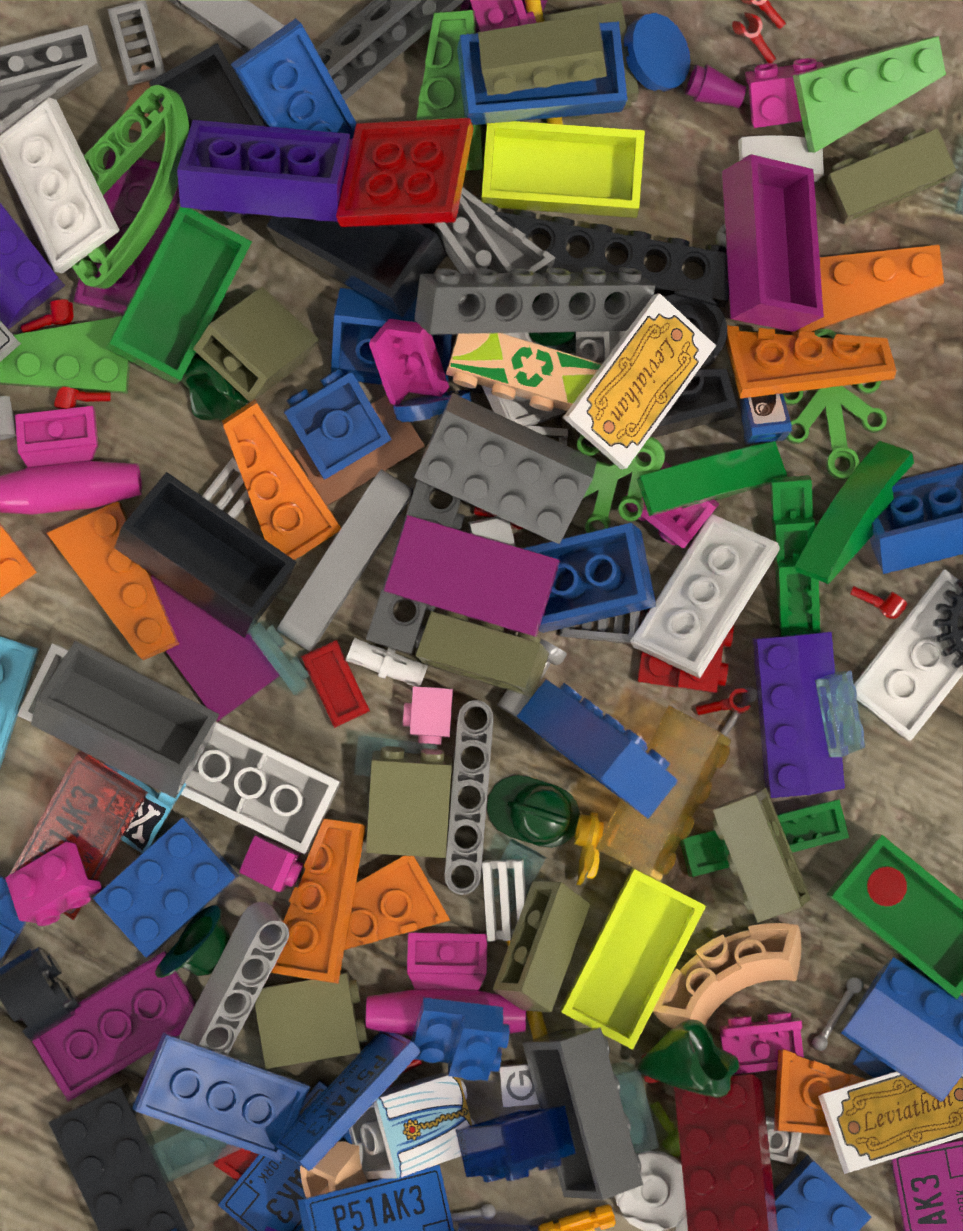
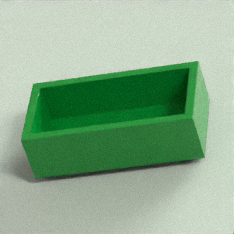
M179 207L105 348L174 385L179 383L196 352L193 350L211 323L252 241L191 208Z
M875 834L826 895L940 989L957 999L963 992V900L885 836ZM893 867L904 875L907 891L904 898L898 904L882 906L875 903L869 896L867 890L868 879L878 868Z

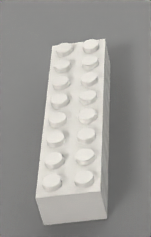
M52 643L17 714L18 716L30 722L32 721L36 700L69 651L68 649ZM216 722L212 737L185 781L187 785L181 795L306 854L342 781L226 725Z

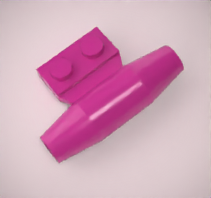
M93 406L15 414L18 453L28 468L0 475V513L35 515L97 508L142 495V480L138 463L92 461L97 448H99L96 413Z
M408 933L407 974L414 989L367 996L366 1028L412 1037L423 997L503 1007V1023L509 1024L510 1027L509 1034L525 1032L526 1011L521 1010L500 994L479 991L487 975V934Z

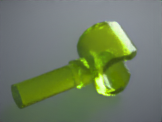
M657 1101L650 1107L663 1129L669 1133L661 1144L674 1157H678L681 1154L678 1129L670 1121Z

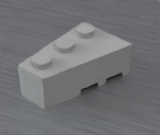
M88 25L0 47V135L48 97L58 100L103 71L93 32Z
M463 187L456 222L426 223L431 231L438 234L447 255L460 274L473 273V270L478 268L490 269L497 273H510V270L513 268L528 269L534 273H546L548 268L553 267L556 259L549 252H544L528 240L525 234L516 227L514 229L495 214V211ZM504 294L497 299L496 304L503 299Z

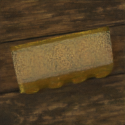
M668 705L648 745L646 753L653 749L670 763L666 770L679 781L649 819L621 799L596 849L660 881L662 876L667 875L673 868L676 861L675 851L681 839L687 838L694 825V818L692 817L699 803L703 804L709 797L712 790L711 780L717 768H722L730 754V747L728 746L731 740L717 730Z

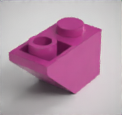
M254 835L239 873L277 892H282L286 890L287 886L292 887L296 885L304 864L298 862L300 852L262 836Z

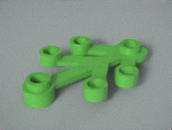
M829 329L815 331V336L821 338H834L837 334ZM881 381L875 382V386L871 389L865 388L862 383L856 384V387L861 393L868 395L874 393L879 388ZM843 386L821 388L816 392L799 417L791 421V426L799 425L803 428V437L794 438L790 433L786 439L793 444L804 442L809 436V428L825 408L832 453L826 461V468L835 479L845 480L851 476L859 465V457L854 450L848 448L841 406L862 420L864 429L871 433H876L883 429L886 425L887 417L883 410L872 408ZM798 391V397L794 400H789L784 395L786 405L793 406L799 403L804 392ZM872 413L879 415L881 418L880 426H870L867 421L868 415ZM842 457L848 461L849 466L846 471L836 469L835 460Z
M580 434L577 441L579 451L588 456L597 454L600 450L595 446H586L583 441L585 437ZM649 437L638 452L648 453L651 456L649 462L641 461L638 455H636L626 469H620L614 463L606 464L597 461L593 479L584 495L586 497L599 490L594 511L590 514L585 524L587 533L598 531L591 524L595 520L601 521L605 526L604 529L610 528L609 513L617 481L631 472L632 476L628 495L624 496L620 502L619 514L627 521H635L641 516L644 502L637 478L641 475L659 471L665 460V451L658 440ZM626 503H634L638 507V511L629 512L624 505Z

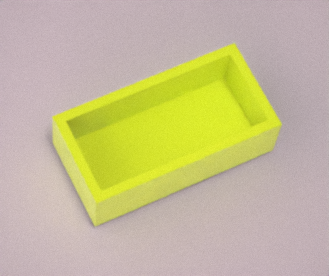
M520 121L488 123L482 202L504 209L637 218L640 206L645 130Z
M632 868L560 1008L561 1013L590 1028L601 1027L602 1033L605 1036L633 1050L706 906Z

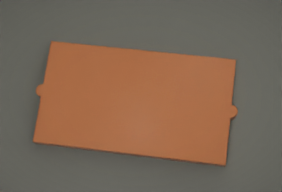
M387 395L371 404L392 439L325 480L304 445L293 451L327 506L374 479L381 469L387 471L425 448L411 422H401L396 419L393 409L394 404H390Z

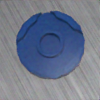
M658 13L645 14L633 21L625 33L624 47L628 45L629 56L626 57V60L635 78L652 91L662 90L665 92L678 87L686 80L690 69L689 48L679 27L668 17Z
M470 391L445 392L442 397L426 395L405 400L393 406L396 419L401 422L431 419V417L443 413L452 393L471 401Z

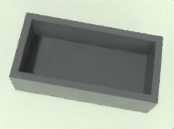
M452 393L424 451L414 478L560 544L593 479L597 460Z
M74 641L37 698L31 725L176 798L209 743L219 714Z
M601 1027L561 1029L523 1042L563 1196L566 1198L605 1200L642 1186L643 1181L640 1174L642 1169L641 1161L634 1152L630 1137L631 1124L623 1111L619 1096L620 1084L615 1074H613L609 1059V1043L603 1035Z

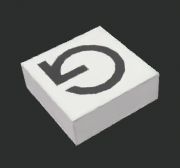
M528 1064L500 1066L503 1107L539 1104Z

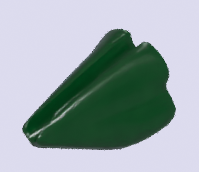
M196 353L181 379L182 383L189 389L192 414L200 420H220L222 422V420L250 402Z
M692 1019L683 1021L667 1032L638 1063L637 1069L640 1073L665 1084L718 1098L725 1096L730 1091V1079L739 1069V1061L735 1055L718 1048L714 1044L712 1035L703 1023Z

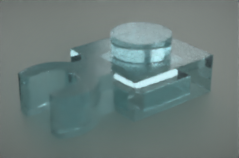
M511 839L500 860L523 859L525 893L528 894L532 882L535 881L547 857ZM507 868L510 913H512L516 907L514 868ZM495 869L493 877L499 879L498 869ZM499 885L494 886L495 897L500 895Z

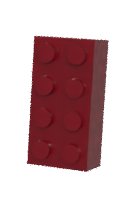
M753 1074L731 1076L730 1091L725 1096L718 1098L674 1087L688 1231H778L762 1081Z

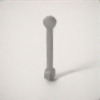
M745 688L748 690V693L741 694L742 700L737 707L743 708L757 699V690L755 688ZM733 712L714 742L706 745L705 753L708 757L715 758L719 755L720 745L741 714Z
M852 977L847 980V991L822 1033L812 1041L815 1050L823 1051L827 1048V1038L854 993L862 990L863 983L859 978Z
M484 1204L481 1209L453 1213L451 1218L452 1222L478 1217L490 1220L495 1216L496 1210L493 1205Z

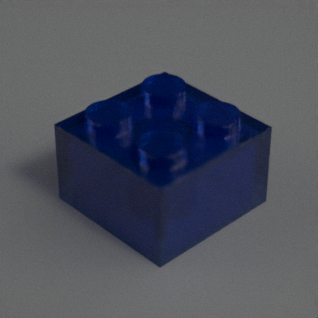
M565 1106L518 1110L455 1130L466 1177L482 1176L484 1183L506 1178V1181L522 1179L530 1176L529 1170L538 1167V1170L542 1171L556 1168L562 1165L561 1158L576 1154Z

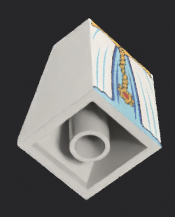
M439 1073L393 1086L385 1090L349 1129L352 1144L360 1146V1162L366 1179H397L479 1150L476 1140L477 1127L470 1118L466 1103L467 1090L459 1077H450L448 1073Z

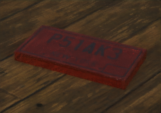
M80 750L72 760L9 875L63 843L69 842L76 844L87 879L98 881L148 792ZM83 906L70 908L63 912V914L75 920Z

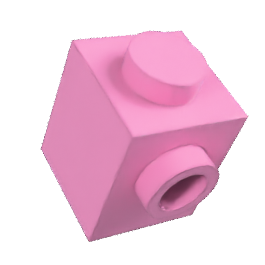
M413 686L412 703H404L403 726L410 727L411 736H418V743L441 745L442 738H450L453 689Z

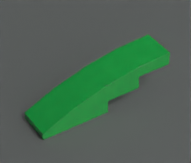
M776 441L641 475L637 478V482L650 517L680 507L683 509L713 499L715 501L769 485L771 484L770 478L788 476Z
M879 441L837 493L816 526L795 565L796 572L829 584L874 535L873 521L894 500L892 487L914 464L911 451L883 441Z
M810 475L770 478L773 541L777 542L780 547L779 552L774 558L780 636L821 632L819 580L798 573L795 569L800 555L815 530L812 479Z
M840 799L777 814L792 853L849 838ZM715 830L679 839L689 877L730 867L728 863V854L730 853L725 840L720 839Z

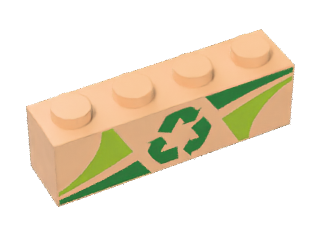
M502 333L457 334L446 375L454 377L453 382L464 387L476 388V385L479 384L492 388L491 393L503 399L514 400L515 396L530 400L529 405L539 410L550 412L554 407L568 411L602 364Z

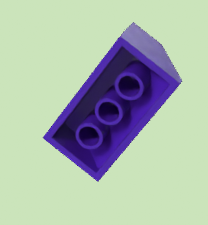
M193 120L177 168L180 207L338 222L336 214L348 164L350 134Z
M0 202V321L9 330L65 287V285Z
M832 632L752 638L765 788L770 798L812 795L845 789Z

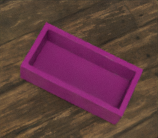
M750 154L722 171L731 319L795 332L824 317L814 170Z

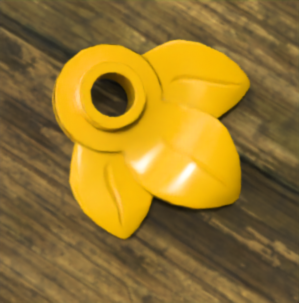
M591 812L590 815L580 814L577 822L574 844L583 847L579 860L576 885H581L584 882L587 872V878L594 879L598 872V845L601 843L604 822L599 821L598 813Z

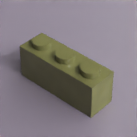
M598 13L478 32L481 68L488 96L607 77Z
M925 128L915 130L903 137L904 143L892 148L889 143L882 144L868 151L869 157L855 163L853 158H850L831 168L833 172L829 174L825 183L843 224L952 178L956 173V169L938 128L926 133Z
M431 611L416 656L424 664L532 697L534 695L549 656V652L540 643L541 639L539 637L536 638L518 632L517 636L504 633V628L483 621L481 625L467 622L468 617L445 611V614L442 615Z
M766 788L723 803L713 810L715 815L713 817L714 829L718 837L725 840L730 853L728 854L730 869L736 877H740L745 890L743 892L745 906L751 914L754 913L757 922L801 908L811 899Z
M533 881L493 990L523 1011L551 1013L590 903L562 882Z

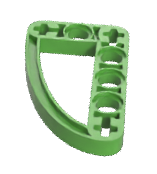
M160 85L148 88L84 155L102 195H104L165 131L164 150L157 175L146 200L130 227L111 252L103 243L72 266L85 285L100 289L111 287L147 245L175 195L178 187L177 168L188 137L189 121L181 97L172 89ZM161 97L164 98L162 101V106L164 107L162 112L158 111L161 107L158 102ZM139 122L142 128L141 136L132 143L129 139V129L132 124ZM109 149H113L116 155L115 163L110 169L106 170L103 165V157ZM94 262L102 264L99 268V272L101 273L100 277H95V275L98 273V268L96 267Z

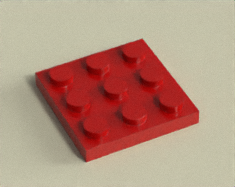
M455 118L356 124L336 214L340 227L456 222L474 130L471 119Z

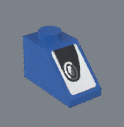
M783 393L739 399L745 445L784 441L792 432Z

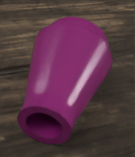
M708 64L704 67L695 65L686 87V95L692 96L694 102L727 105L735 108L741 106L746 93V86L735 82Z

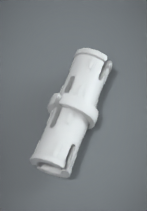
M355 637L346 658L347 662L378 672V676L385 679L388 676L415 687L421 686L428 667L426 664L396 654L395 649L388 648V650H385Z

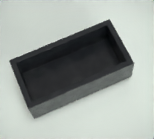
M218 43L149 82L150 86L160 85L172 89L179 94L186 108L189 130L193 120L264 126ZM162 97L159 99V102L161 103V105H162V101L164 100V98H162ZM222 211L230 226L252 215Z
M273 216L266 225L279 247L401 317L405 315L418 296L420 274H434L447 255L438 234L420 224L340 227L339 223L335 221Z
M168 472L163 475L122 525L114 547L243 638L247 636L286 585L297 563Z
M128 1082L76 1106L48 1122L99 1231H170L174 1228L177 1231H192L195 1225L143 1114L136 1112L132 1108L136 1099Z

